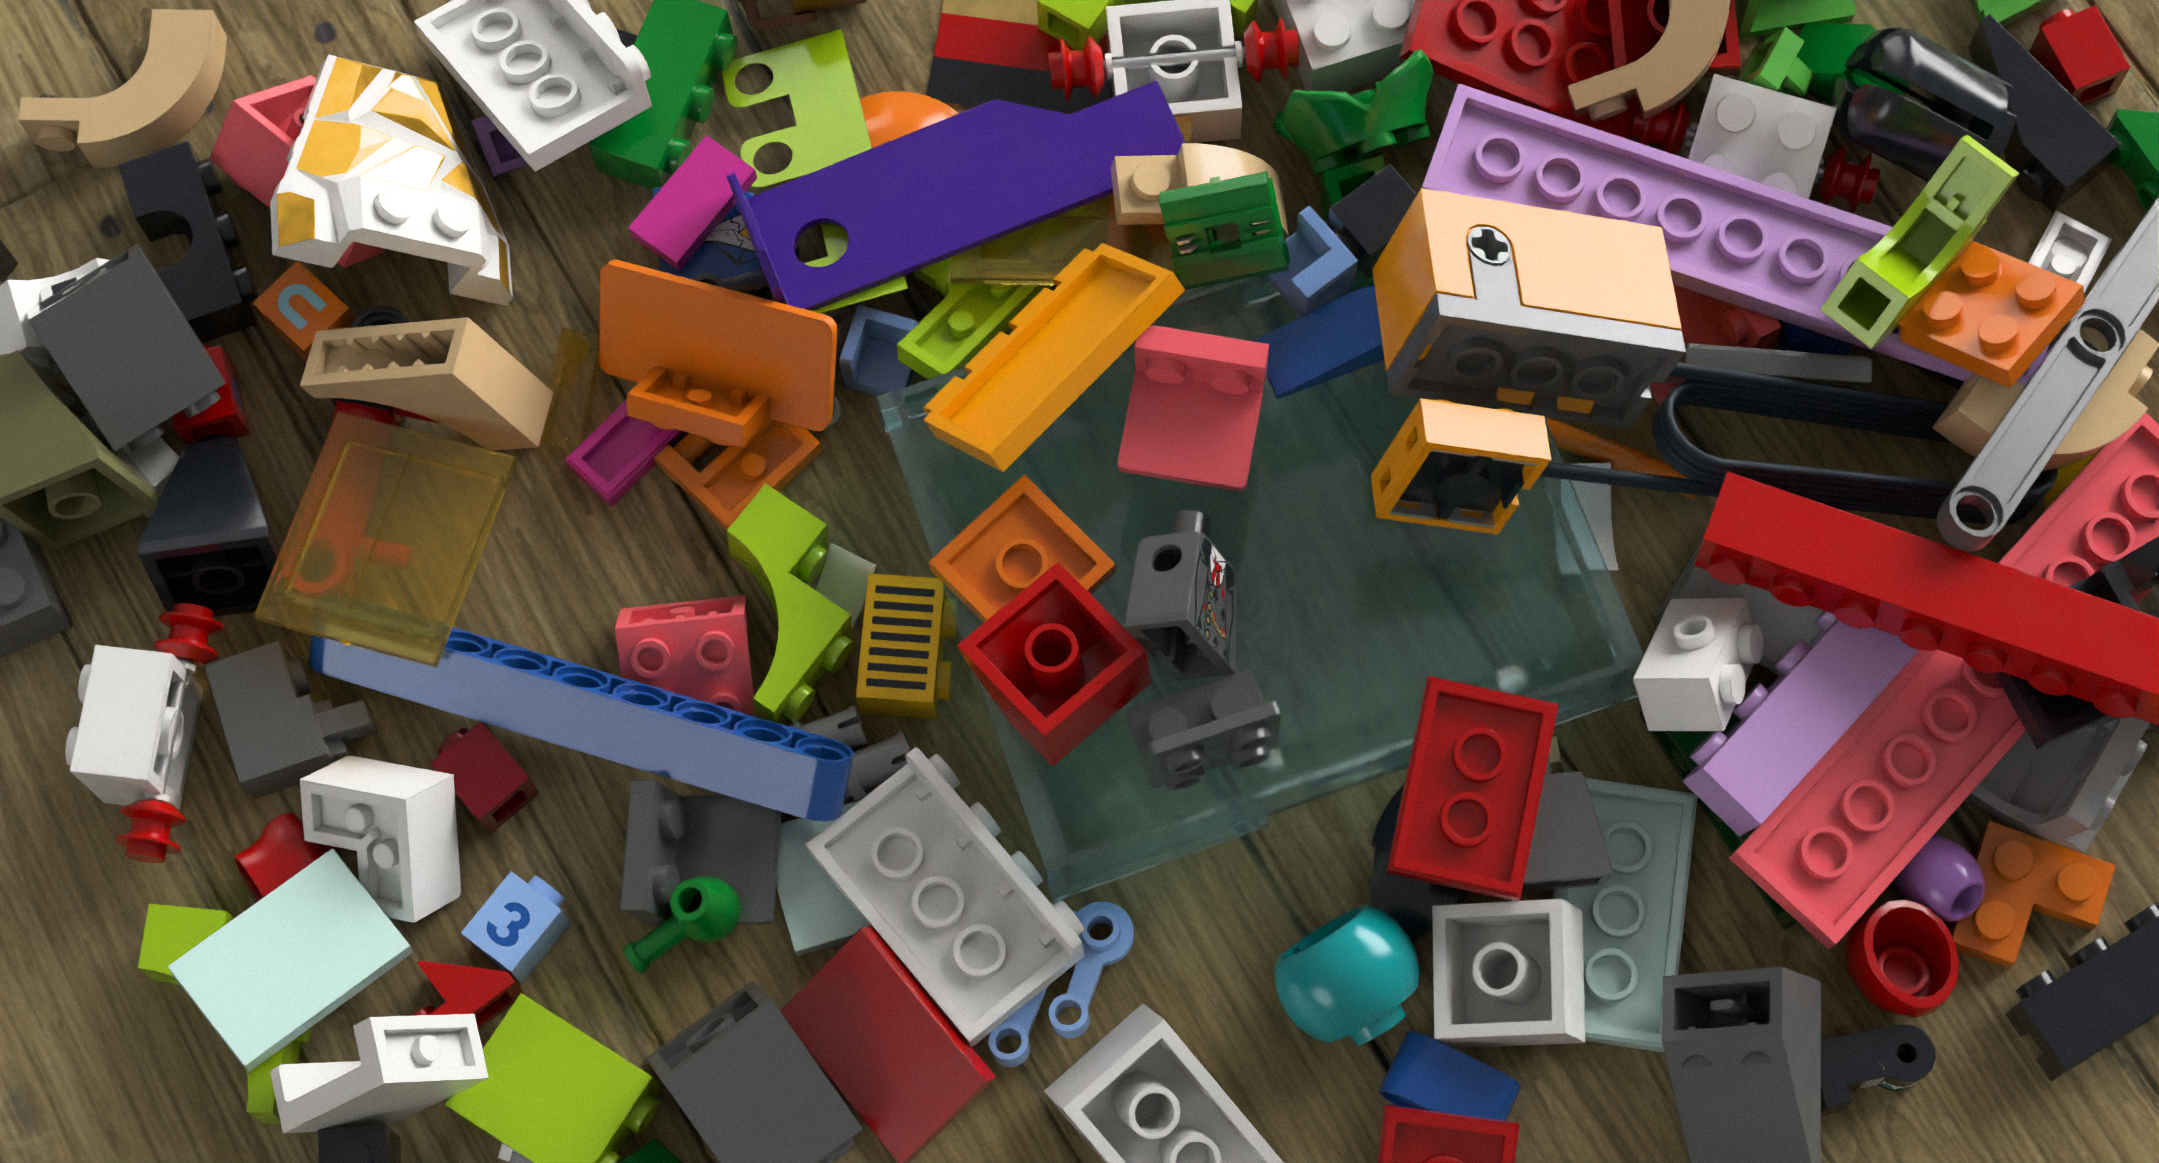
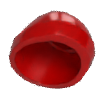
M1907 899L1888 901L1866 914L1853 927L1845 945L1846 969L1867 1000L1883 1011L1914 1018L1931 1014L1946 1002L1957 983L1959 961L1957 949L1949 929L1943 920L1929 907Z

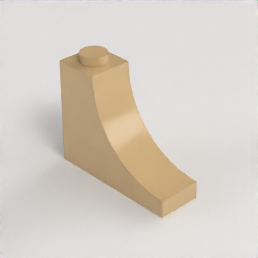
M469 317L316 331L300 383V387L314 398L362 400L422 415L464 434L487 451L538 448L553 396V391Z

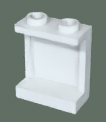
M475 1014L369 1017L353 1026L360 1061L282 1064L271 1070V1079L283 1134L318 1132V1130L382 1124H386L389 1127L489 1078Z

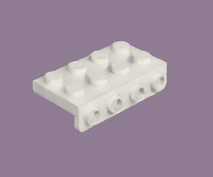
M452 0L414 21L419 37L535 172L652 107L645 83L646 80L651 78V72L646 60L637 47L631 45L626 48L621 43L619 34L610 18L604 12L596 15L591 10L588 0Z
M915 747L905 755L907 764L818 833L805 846L809 854L868 925H871L960 1034L973 1047L1084 957L1083 945L1079 935L1085 929L1078 917L1065 902L1060 899L1052 905L1037 888L1043 882V879L1028 858L1019 850L1010 856L996 840L995 837L1001 833V830L988 811L979 802L968 807L954 789L960 785V782L947 763L938 754L928 759L919 748Z

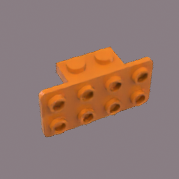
M616 259L610 260L602 267L600 271L599 364L602 370L609 375L638 382L627 394V416L651 422L660 429H677L706 437L718 445H735L743 447L769 418L813 431H823L832 422L837 345V324L833 318L825 314Z

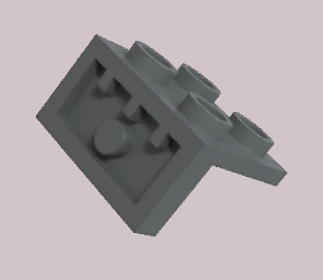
M1249 668L1236 672V674H1230L1125 709V717L1151 790L1167 785L1169 791H1178L1192 787L1205 780L1207 777L1205 771L1229 763L1233 770H1241L1270 757L1268 750L1277 748L1281 712L1276 701L1264 704L1253 671Z
M655 780L631 781L620 910L651 926H659L673 916L670 899L672 892L680 883L698 876H712L727 882L737 892L741 904L737 925H767L772 923L774 919L781 811L727 795L681 796ZM701 894L696 895L691 900L689 905L690 913L695 912L700 907L702 902Z

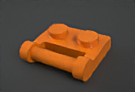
M769 418L743 447L728 446L700 473L692 464L715 444L706 437L688 433L673 448L670 445H666L653 459L673 482L680 485L727 531L765 483L776 491H781L823 450L821 442L806 428Z

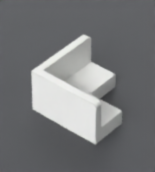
M346 756L300 779L304 841L357 851L359 882L388 918L415 923L459 898L461 882L454 774L356 756Z

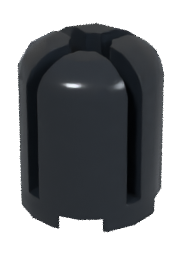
M1889 27L1874 31L1853 50L1843 64L1847 70L1875 85L1864 83L1860 87L1846 79H1836L1831 97V107L1837 108L1833 123L1840 134L1849 141L1927 182L1930 181L1959 140L1966 135H1969L1999 158L2009 143L2016 122V115L2007 111L2008 93L2005 87L2013 88L2011 84L1910 29Z

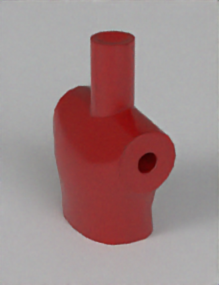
M285 813L271 820L265 826L257 841L233 857L242 878L256 900L259 901L332 848L336 850L339 847L304 841L303 822L294 813Z

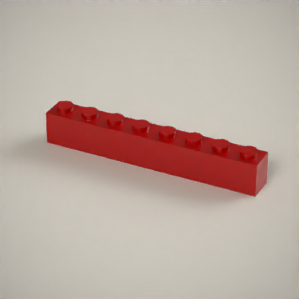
M1727 471L1694 565L1707 570L1716 580L1731 585L1745 583L1771 592L1775 599L1784 604L1795 607L1809 605L1835 614L1839 621L1848 626L1859 629L1873 627L1899 636L1903 643L1912 648L1922 651L1937 649L1963 658L1966 664L1976 670L1986 673L2004 672L2027 680L2033 688L2042 693L2055 696L2068 694L2094 703V706L2106 715L2117 718L2135 717L2159 726L2158 617Z

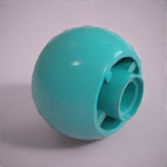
M1368 904L1345 912L1296 942L1276 959L1274 967L1277 995L1285 1012L1299 1029L1313 1039L1324 1043H1332L1350 1035L1355 1045L1364 1044L1394 1027L1406 1016L1407 1013L1400 1003L1417 989L1420 974L1417 953L1407 933L1392 917L1381 909Z

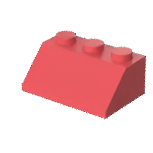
M312 75L233 100L209 158L230 176L233 183L240 188L248 190L269 208L275 188L283 179L289 161L286 159L291 145L299 137L305 121L302 116L316 78ZM352 242L337 263L345 268L379 255L386 249Z

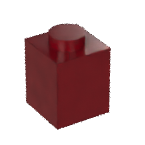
M479 722L471 730L462 728L450 735L439 747V756L430 763L437 772L454 774L455 795L489 835L540 794L528 775L482 722Z

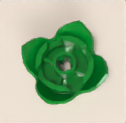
M1422 49L1415 50L1406 61L1395 68L1382 81L1376 82V89L1365 90L1353 95H1349L1347 92L1294 90L1289 97L1284 112L1279 111L1275 114L1273 120L1274 131L1292 142L1307 157L1313 176H1319L1320 171L1378 152L1382 154V150L1394 145L1396 149H1401L1427 140L1431 137L1425 119L1427 97L1434 71L1431 62Z

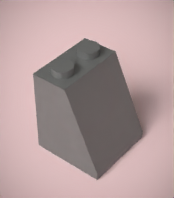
M139 244L134 245L31 307L28 311V322L114 451L128 444L132 452L137 451L166 432L160 423L182 410L187 418L195 416L221 398L216 389L226 384L224 377Z
M753 980L646 1057L649 1064L720 1163H833L853 1147L854 1140L852 1137L863 1130L773 1000Z

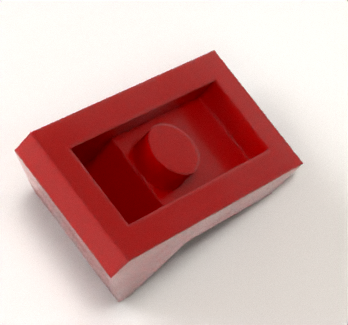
M417 961L416 963L445 1000V1003L437 1009L432 1005L427 1006L412 1016L475 1014L479 1030L514 1004L520 993L524 995L525 993L507 971Z

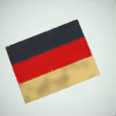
M1037 0L943 1L926 96L943 103L976 107L997 99L1072 114L1110 99L1112 82L1107 80V72H1105V85L1096 99H1093L1086 87L1074 88L1069 101H1065L1064 89L1052 90L1049 53L1060 52V41L1038 29ZM1107 33L1098 44L1102 50L1103 60H1105V54L1108 53ZM1068 46L1070 51L1075 50L1074 48Z

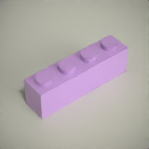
M1823 610L1814 621L1822 630L1809 644L1800 638L1782 654L1773 665L1781 673L1767 689L1758 683L1744 696L1741 704H1736L1733 713L1739 720L1725 735L1721 731H1713L1690 755V758L1697 766L1682 782L1739 837L1760 826L1916 655L1919 651L1918 649L1903 643L1899 636L1873 627L1859 629L1848 626L1839 621L1835 614Z

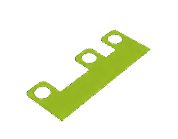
M842 29L734 59L728 70H722L727 99L733 107L744 108L786 95L790 96L796 126L748 139L740 148L741 160L756 171L757 179L751 185L752 187L763 188L802 177L872 149ZM751 64H764L773 72L771 85L758 94L749 95L740 92L735 86V78L738 72ZM778 142L787 145L791 149L792 160L788 167L779 173L764 174L759 172L754 166L753 159L756 152L766 144ZM821 224L828 256L804 264L812 267H823L839 260L847 250L849 243L846 231L834 224ZM905 275L813 312L824 313L908 289Z

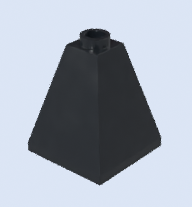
M215 433L202 437L199 442L186 444L138 543V556L165 611H174L175 604L189 603L207 607L213 611V617L297 605V594L286 580L283 571L284 559L237 437Z

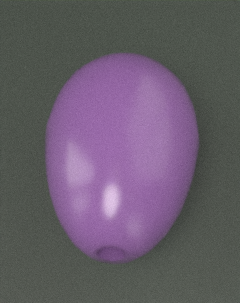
M1936 833L1893 880L1894 885L1904 899L1929 907L1943 922H1957L1968 917L1979 906L1985 893L1984 874L1974 857L1964 847Z

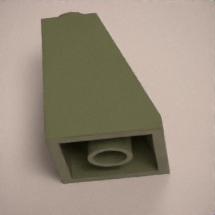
M18 350L10 354H1L0 517L53 552L154 511L161 497L160 493L153 487L122 447L116 451L113 450L80 398Z

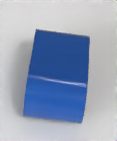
M1408 1031L1378 1092L1386 1100L1400 1107L1506 1121L1521 1090V1085L1507 1074L1426 1035Z

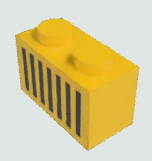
M868 573L856 700L860 714L937 719L939 699L950 700L953 663L942 661L944 638H956L958 600H948L946 585L939 578Z

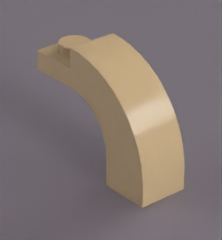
M1668 0V24L1658 43L1646 55L1628 65L1568 86V96L1576 118L1590 114L1592 122L1613 117L1626 111L1628 108L1625 100L1636 97L1643 120L1655 116L1677 103L1700 81L1713 62L1723 39L1730 0Z
M152 9L147 53L142 65L130 80L112 92L91 98L21 97L18 121L35 145L58 152L70 151L75 146H79L93 168L115 167L118 164L165 149L191 129L211 103L223 73L227 35L213 10Z
M1182 143L1178 155L1114 157L1111 165V177L1117 225L1165 224L1158 201L1160 199V192L1209 183L1210 178L1220 176L1221 180L1267 171L1268 178H1272L1276 202L1284 232L1283 240L1289 237L1281 179L1271 165L1252 154L1218 145ZM1235 222L1211 227L1216 230L1217 239L1222 240V243L1234 241L1240 236Z
M2141 329L2136 332L2042 471L2061 468L2088 457L2120 437L2140 420L2148 407L2134 396L2144 387L2153 373V370L2147 366V363L2159 347L2157 341ZM1974 373L1964 381L1933 426V429L1951 443L1975 457L2024 386L2016 381L2011 388H2008Z

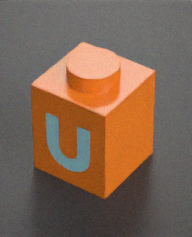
M296 261L252 303L265 325L306 363L316 331L350 328L355 319L350 308L299 261Z

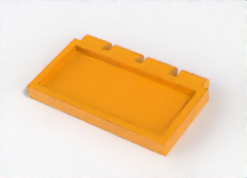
M1101 243L1094 251L1084 248L1053 278V283L1057 287L1054 291L1043 288L1008 323L1012 330L1009 335L999 332L963 367L968 375L964 380L954 376L923 407L927 414L923 421L936 438L1004 472L1185 291L1172 271L1104 243Z

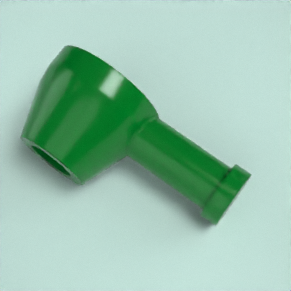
M698 876L680 883L672 892L670 899L673 916L638 941H631L623 947L624 954L630 964L639 973L643 974L651 968L650 964L687 937L700 943H715L726 938L736 927L741 912L740 899L735 889L727 882L712 876ZM701 894L702 902L700 907L695 912L690 913L689 905L691 900L696 895Z

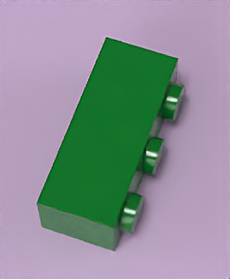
M653 0L634 43V46L637 47L646 60L651 72V78L646 80L645 83L652 107L590 141L588 147L598 172L653 190V188L663 187L691 154V142L689 139L696 123L703 124L711 112L715 96L712 86L719 70H728L736 53L738 39L733 34L727 10L698 0Z

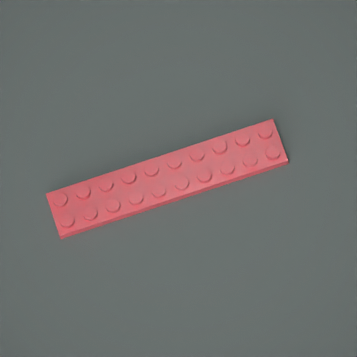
M2145 412L2140 420L2127 432L2102 447L1997 563L2068 587L2090 577L2101 567L2119 560L2149 541L2159 537V424ZM2153 588L2132 597L2137 606ZM1937 649L1933 651L1919 650L1770 816L1751 832L1731 854L1729 859L1829 950L1841 940L2026 732V729L1994 673L1976 670L1966 664L1963 658Z

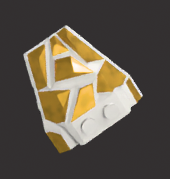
M328 54L321 65L302 118L305 121L300 135L291 145L286 160L289 161L285 175L275 188L270 202L272 255L333 268L351 243L358 242L447 262L449 294L507 306L513 299L509 245L443 83Z

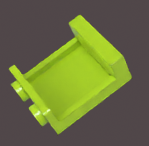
M520 993L483 1048L489 1078L450 1096L445 1103L456 1116L476 1129L486 1132L532 1163H621L623 1157L617 1153L633 1131L638 1135L641 1134L654 1118L660 1106V1100L655 1098L660 1086L652 1076Z

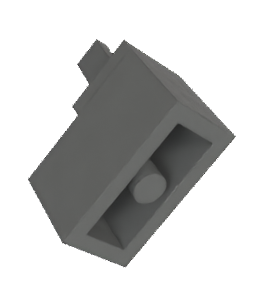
M279 640L204 665L239 783L254 799L299 784L301 778L348 756L349 753L346 745L378 733L371 708L365 700L334 708L331 699L315 703L308 694L313 692V685L303 658L301 656L292 658Z

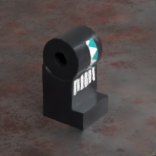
M1895 1025L1821 1040V1116L1840 1113L1852 1103L1851 1091L1880 1086L1889 1091H1904L1913 1087L1932 1070L1935 1063V1046L1931 1038L1922 1029L1913 1025Z

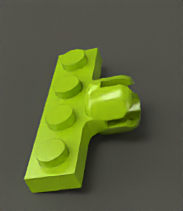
M1080 206L1011 233L1002 239L993 240L914 271L915 278L945 296V298L897 344L898 360L940 388H943L954 376L960 378L965 373L963 367L999 332L1006 333L1010 329L1008 323L1043 288L1050 289L1054 285L1053 278L1084 248L1090 250L1104 236V219L1087 208Z

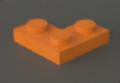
M1989 821L1983 828L1974 857L1984 874L1985 893L1981 903L1972 914L1960 921L1954 922L1951 935L1956 949L2010 969L2016 963L2032 910L2092 931L2098 926L2116 865Z

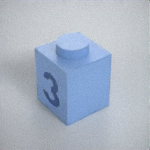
M511 871L463 929L461 934L473 948L503 971H507L513 979L522 985L571 925V922L559 908L565 900L559 892L536 875L526 883Z

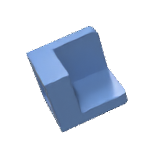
M1310 206L1306 207L1298 213L1296 232L1286 239L1291 262L1288 264L1289 271L1265 275L1300 317L1332 302L1355 285L1358 263L1354 255Z
M858 304L839 359L844 387L904 404L915 371L898 360L897 344L918 322Z

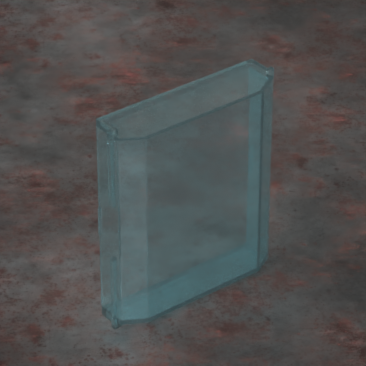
M1357 269L1355 285L1336 299L1357 289L1374 284L1373 276L1366 279ZM1265 275L1185 290L1151 325L1253 341L1300 316ZM1136 340L1004 472L936 438L923 421L927 416L923 407L954 376L964 380L968 376L964 368L876 397L877 413L885 434H889L933 557L1025 474L1116 564V572L1092 596L1124 628L1138 544L1145 537L1170 534L1171 517L1174 513L1183 510H1194L1208 515L1211 519L1209 540L1235 570L1236 672L1251 668L1264 704L1276 701L1281 712L1277 748L1268 750L1270 757L1257 765L1241 770H1233L1229 763L1205 771L1206 779L1192 787L1178 791H1169L1167 785L1151 790L1126 720L1125 709L1227 675L1174 680L1147 652L1152 683L1053 767L1012 726L977 678L1043 861L1045 879L1053 902L1266 828L1269 816L1408 768L1427 676L1559 704L1555 726L1638 697L1633 677L1644 655L1571 480L1539 476L1530 490L1520 489L1517 493L1519 506L1498 535L1376 518L1371 473L1420 400L1419 398L1389 394L1385 360L1278 400L1266 377L1247 486L1242 492L1119 471L1118 456L1135 372ZM1545 419L1551 454L1550 462L1564 464ZM942 582L961 637L964 640L981 626L983 622Z

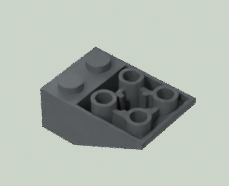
M1785 967L1663 976L1662 1045L1690 1163H1821V981Z

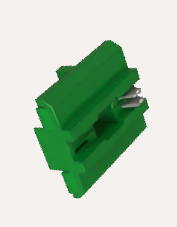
M1267 171L1221 180L1220 176L1210 178L1209 183L1160 192V199L1158 201L1163 222L1165 223L1166 238L1169 239L1172 251L1173 267L1176 271L1177 279L1185 290L1289 271L1288 264L1291 262L1287 242L1283 240L1284 232L1272 178H1268ZM1235 222L1240 235L1236 240L1222 243V240L1214 241L1211 227Z

